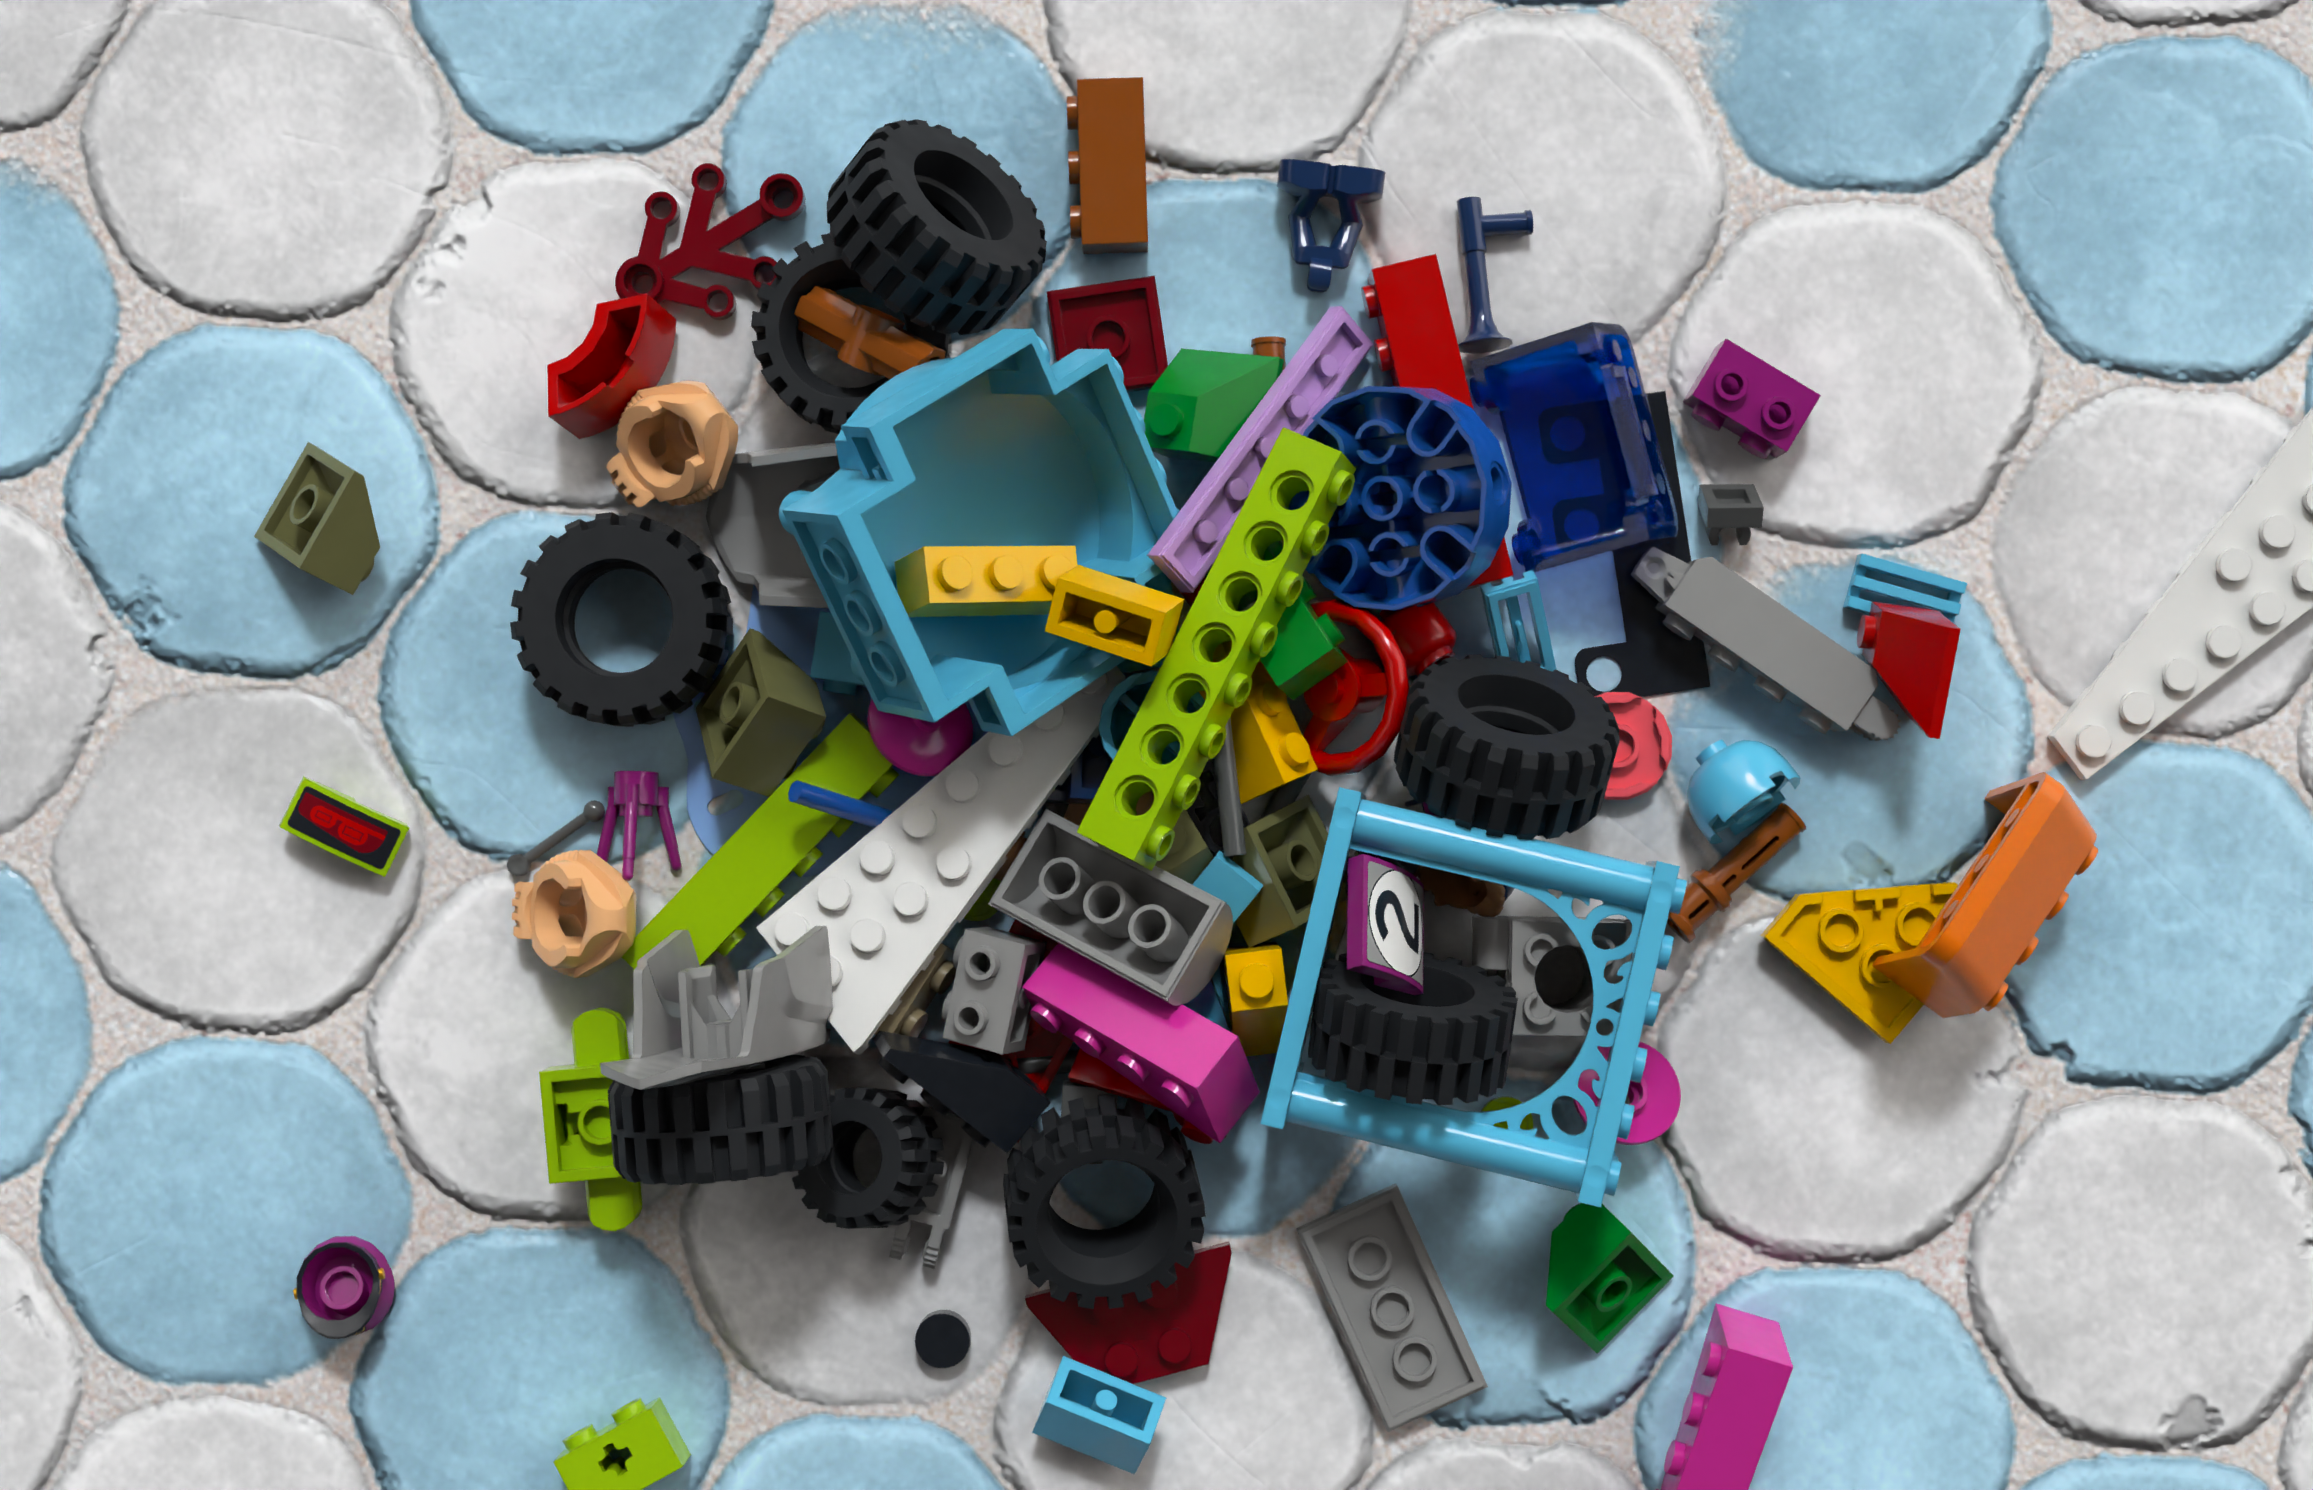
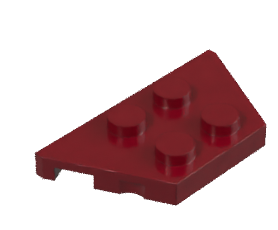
M1228 1241L1194 1250L1195 1258L1188 1268L1177 1262L1174 1264L1177 1280L1165 1288L1158 1280L1151 1283L1153 1297L1140 1303L1135 1292L1122 1295L1124 1307L1109 1309L1107 1297H1095L1094 1309L1078 1307L1076 1293L1070 1291L1065 1302L1051 1297L1050 1289L1027 1294L1025 1296L1026 1305L1073 1360L1131 1384L1209 1364L1232 1254L1230 1243Z

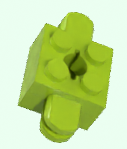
M599 1007L582 1013L573 1022L571 1034L574 1064L549 1067L540 1071L539 1077L549 1184L585 1181L587 1211L590 1221L594 1226L602 1230L617 1231L625 1228L639 1217L642 1210V1195L640 1182L634 1183L623 1179L613 1165L608 1089L613 1080L602 1075L600 1063L629 1059L626 1022L619 1012L611 1008Z

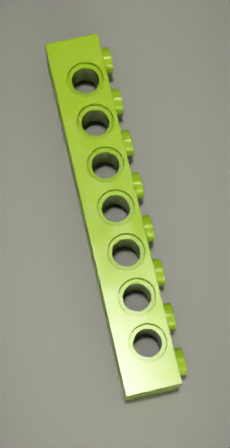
M1282 428L1077 833L1151 871L1156 862L1162 860L1168 854L1175 837L1173 828L1183 809H1188L1197 798L1201 785L1199 777L1209 758H1214L1220 752L1226 738L1225 726L1234 708H1239L1247 699L1252 687L1251 675L1260 657L1268 655L1273 648L1278 635L1277 624L1286 606L1290 607L1299 597L1304 581L1302 575L1311 557L1318 555L1325 546L1329 535L1328 523L1337 506L1343 505L1348 500L1355 482L1353 474L1356 468L1341 451L1287 428ZM1309 491V498L1301 508L1289 510L1290 501L1297 493ZM1275 541H1284L1281 553L1272 560L1264 561V553L1267 547ZM1257 590L1258 597L1255 604L1250 609L1239 612L1238 605L1240 599L1246 593ZM1231 640L1232 648L1229 655L1222 661L1213 662V653L1216 647L1224 641ZM1199 691H1206V699L1203 706L1196 712L1188 713L1187 705L1190 698ZM1174 741H1179L1180 751L1177 757L1168 764H1162V753L1166 746ZM1153 791L1154 802L1152 807L1146 813L1137 816L1136 805L1139 798L1143 794Z

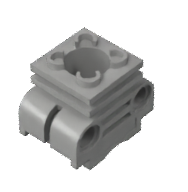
M1472 916V966L1477 965L1484 969L1497 970L1496 975L1506 981L1505 987H1513L1516 991L1518 1001L1513 1035L1586 1036L1593 1009L1592 979L1583 949L1568 925L1560 917ZM1577 917V918L1585 920L1586 917ZM1602 919L1592 932L1593 944L1604 950L1620 946L1628 939L1631 933L1632 926L1630 920ZM1570 945L1576 949L1583 960L1585 970L1583 984L1576 995L1568 1001L1554 1005L1545 1004L1536 990L1534 978L1537 965L1543 956L1555 947ZM1632 953L1622 959L1610 960L1606 963L1604 977L1607 982L1615 984L1623 979V976H1617V971L1622 964L1630 961ZM1621 998L1607 1005V1007L1618 1012ZM1601 1019L1596 1025V1030L1600 1035H1608L1613 1030V1024L1608 1019Z

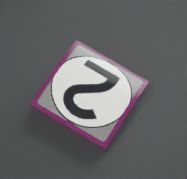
M1366 854L1349 858L1347 970L1373 976L1374 985L1412 995L1423 994V883L1403 868Z

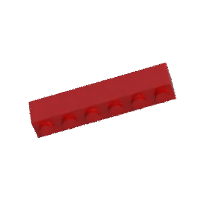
M1433 254L1371 269L1367 278L1369 285L1361 287V292L1368 319L1377 317L1382 338L1374 340V347L1380 371L1390 370L1393 386L1437 389L1473 409L1437 255ZM1503 538L1490 567L1464 590L1480 587V585L1489 582L1491 584L1501 582L1503 578L1514 576L1505 538Z

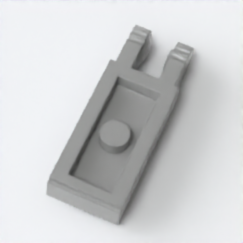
M925 1106L922 1116L933 1117L938 1126L932 1131L933 1138H942L944 1150L937 1151V1162H944L943 1174H934L932 1182L939 1186L934 1197L922 1198L927 1207L918 1215H908V1222L897 1225L889 1257L898 1260L902 1259L909 1245V1231L912 1220L932 1225L929 1240L926 1241L922 1254L924 1260L922 1266L935 1269L945 1229L949 1230L973 1139L961 1128L964 1122L961 1117L952 1113H947L946 1116H943L935 1109Z

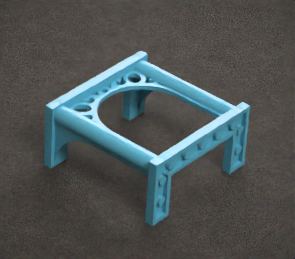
M1339 787L1260 1124L1283 1129L1288 1122L1571 1191L1575 1193L1578 1202L1601 1207L1604 1194L1615 1195L1619 1180L1621 1162L1618 1161V1156H1615L1614 1151L1617 1137L1627 1139L1632 1124L1635 1106L1625 1103L1630 1081L1640 1083L1645 1068L1648 1049L1638 1047L1643 1025L1653 1027L1658 1012L1661 993L1651 991L1656 968L1667 969L1674 937L1664 933L1669 912L1680 913L1685 895L1687 880L1677 878L1680 866L1659 861L1646 862L1644 865L1537 839H1517L1516 835L1503 834L1502 837L1486 835L1487 830L1472 827L1469 830L1456 825L1455 820L1366 800L1367 797L1362 792ZM1350 849L1516 888L1545 903L1568 925L1583 949L1589 966L1593 989V1009L1590 1026L1580 1052L1571 1066L1552 1086L1521 1104L1500 1110L1480 1112L1452 1109L1423 1101L1422 1105L1406 1103V1097L1392 1095L1390 1100L1374 1097L1375 1091L1365 1089L1359 1093L1346 1088L1347 1083L1333 1082L1328 1078L1303 1072L1305 1062H1301L1313 1012L1318 978L1327 952ZM1548 889L1562 891V895L1557 899ZM1574 898L1583 901L1587 906L1590 904V898L1603 902L1602 905L1591 910L1585 920L1577 918L1572 911V901ZM1611 915L1625 916L1630 920L1632 929L1628 939L1623 944L1613 949L1605 950L1593 944L1592 932L1602 919ZM1632 953L1630 961L1622 964L1617 971V976H1623V979L1615 984L1607 982L1604 977L1606 963L1610 960L1622 959ZM1621 998L1618 1012L1607 1007V1005ZM1608 1019L1612 1022L1613 1030L1610 1034L1600 1035L1597 1032L1596 1025L1599 1020ZM1598 1046L1610 1047L1607 1061L1598 1050ZM1587 1069L1596 1071L1599 1076L1598 1081L1592 1079V1089L1598 1097L1597 1106H1595L1591 1097L1578 1087L1579 1077ZM1558 1097H1572L1583 1107L1587 1117V1124L1582 1133L1577 1135L1567 1134L1556 1125L1552 1117V1105ZM1530 1113L1540 1115L1541 1125L1549 1136L1547 1139L1535 1136L1537 1128L1529 1130L1520 1128L1521 1122L1526 1115ZM1507 1121L1508 1128L1497 1127L1494 1124Z

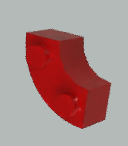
M648 294L596 304L594 322L583 343L566 358L547 365L548 417L578 439L594 436L617 425L619 419L622 418L621 413L624 412V407L627 406V403L637 391L656 387L660 381L674 346L676 318Z

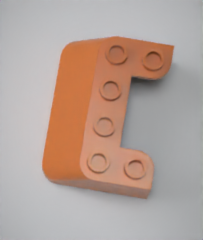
M2041 772L1989 791L1984 799L2004 813L2005 816L1916 949L1877 957L1872 965L1942 1018L1973 1014L1982 1008L1990 1011L2001 1001L2008 989V984L2004 980L2015 964L2021 965L2033 953L2039 941L2034 936L2045 919H2052L2062 909L2069 896L2064 891L2075 874H2082L2091 865L2098 854V848L2094 846L2097 838L2095 830L2066 788L2046 772Z

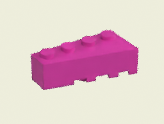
M1059 943L1022 986L1032 1006L1030 1014L1040 1026L1052 1033L1061 1032L1074 1041L1088 1055L1098 1058L1218 1143L1222 1142L1260 1093L1237 1035L1182 1004L1174 1006Z

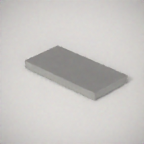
M1396 1183L1296 1228L1387 1432L1488 1387Z

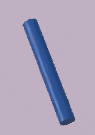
M798 780L792 783L788 792V798L793 803L873 828L881 824L884 819L894 812Z

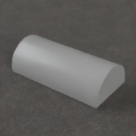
M1045 809L988 904L1174 1006L1186 1004L1195 998L1211 980L1227 950L1233 926V916L1229 905L1157 866H1154L1151 871L1077 833L1078 825Z

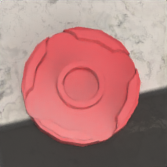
M1604 692L1594 696L1602 697L1608 704L1620 730V741L1604 799L1629 800L1648 792L1662 777L1672 757V735L1664 715L1649 701L1630 692Z

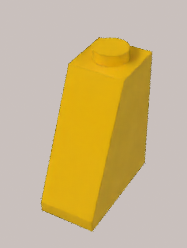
M1276 942L1257 944L1250 948L1248 945L1227 948L1223 957L1231 1031L1239 1037L1246 1057L1277 1053L1288 1008L1282 948Z

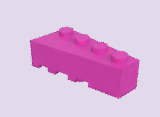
M1717 1303L1715 1304L1690 1392L1684 1404L1676 1439L1671 1442L1666 1454L1664 1464L1665 1476L1660 1490L1749 1489L1793 1370L1779 1322Z

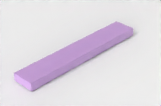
M1342 306L1330 307L1148 553L1147 556L1181 592L1193 593L1211 569L1282 428L1284 427L1303 435L1305 429L1314 421L1312 418L1330 400L1336 397L1374 345Z

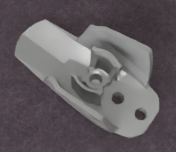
M815 926L776 957L760 962L753 969L739 970L740 1006L732 1019L718 1001L716 965L700 966L689 931L675 930L637 961V967L634 969L632 1058L600 1063L601 1074L639 1090L668 1087L722 1076L742 1069L765 1068L766 1062L789 1055H803V1051L828 1042L830 1040V1029L826 1028V1023L833 1004L827 926Z

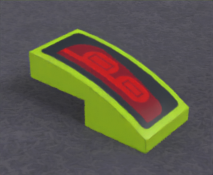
M303 776L279 824L280 828L383 877L386 876L409 830V826L406 823L356 802L354 798Z

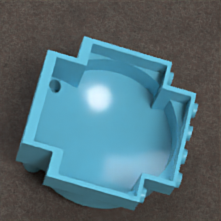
M1002 329L957 357L934 360L912 367L878 387L859 405L847 422L841 426L842 430L835 439L840 469L812 492L793 491L783 499L779 508L781 525L788 533L794 535L851 653V670L859 681L865 683L878 711L935 723L969 701L983 731L1013 736L1126 660V658L1045 632L1048 615L909 617L898 595L894 563L923 546H1076L1078 565L1145 586L1146 582L1162 572L1160 568L1147 555L1180 510L1175 506L1166 485L1167 475L1165 469L1155 458L1146 438L1145 422L1141 414L1133 407L1123 383V370L1117 360L1112 357L1109 349H1077L1050 366L1048 348L1042 339L1037 336L1034 329Z

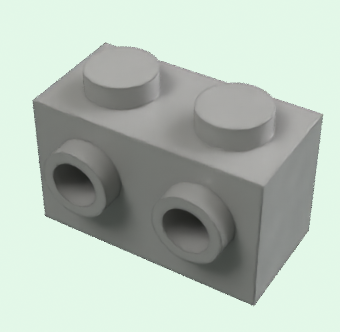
M990 927L965 929L964 936L957 942L953 954V965L957 969L953 989L947 994L942 1007V1020L946 1022L942 1038L999 1054L1024 1050L1031 1020L1030 1011L1032 1006L1022 986L1043 962L1047 942Z

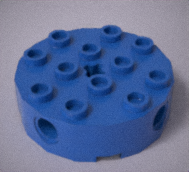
M1366 386L1330 400L1312 418L1314 421L1305 429L1303 436L1341 451L1356 468L1353 474L1355 477L1354 487L1348 500L1343 505L1337 506L1328 523L1329 535L1325 546L1318 555L1311 557L1306 567V571L1309 574L1314 573L1324 587L1335 592L1333 595L1354 607L1393 611L1403 610L1415 605L1423 607L1460 594L1490 567L1509 527L1512 482L1498 439L1471 407L1433 388ZM1309 491L1297 493L1290 501L1289 510L1301 508L1309 498ZM1394 493H1397V503H1394L1393 500Z

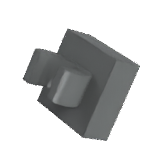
M1699 485L1698 507L1705 523V530L1710 544L1718 545L1719 533L1723 528H1736V537L1739 545H1747L1751 537L1750 528H1762L1764 507L1755 485Z

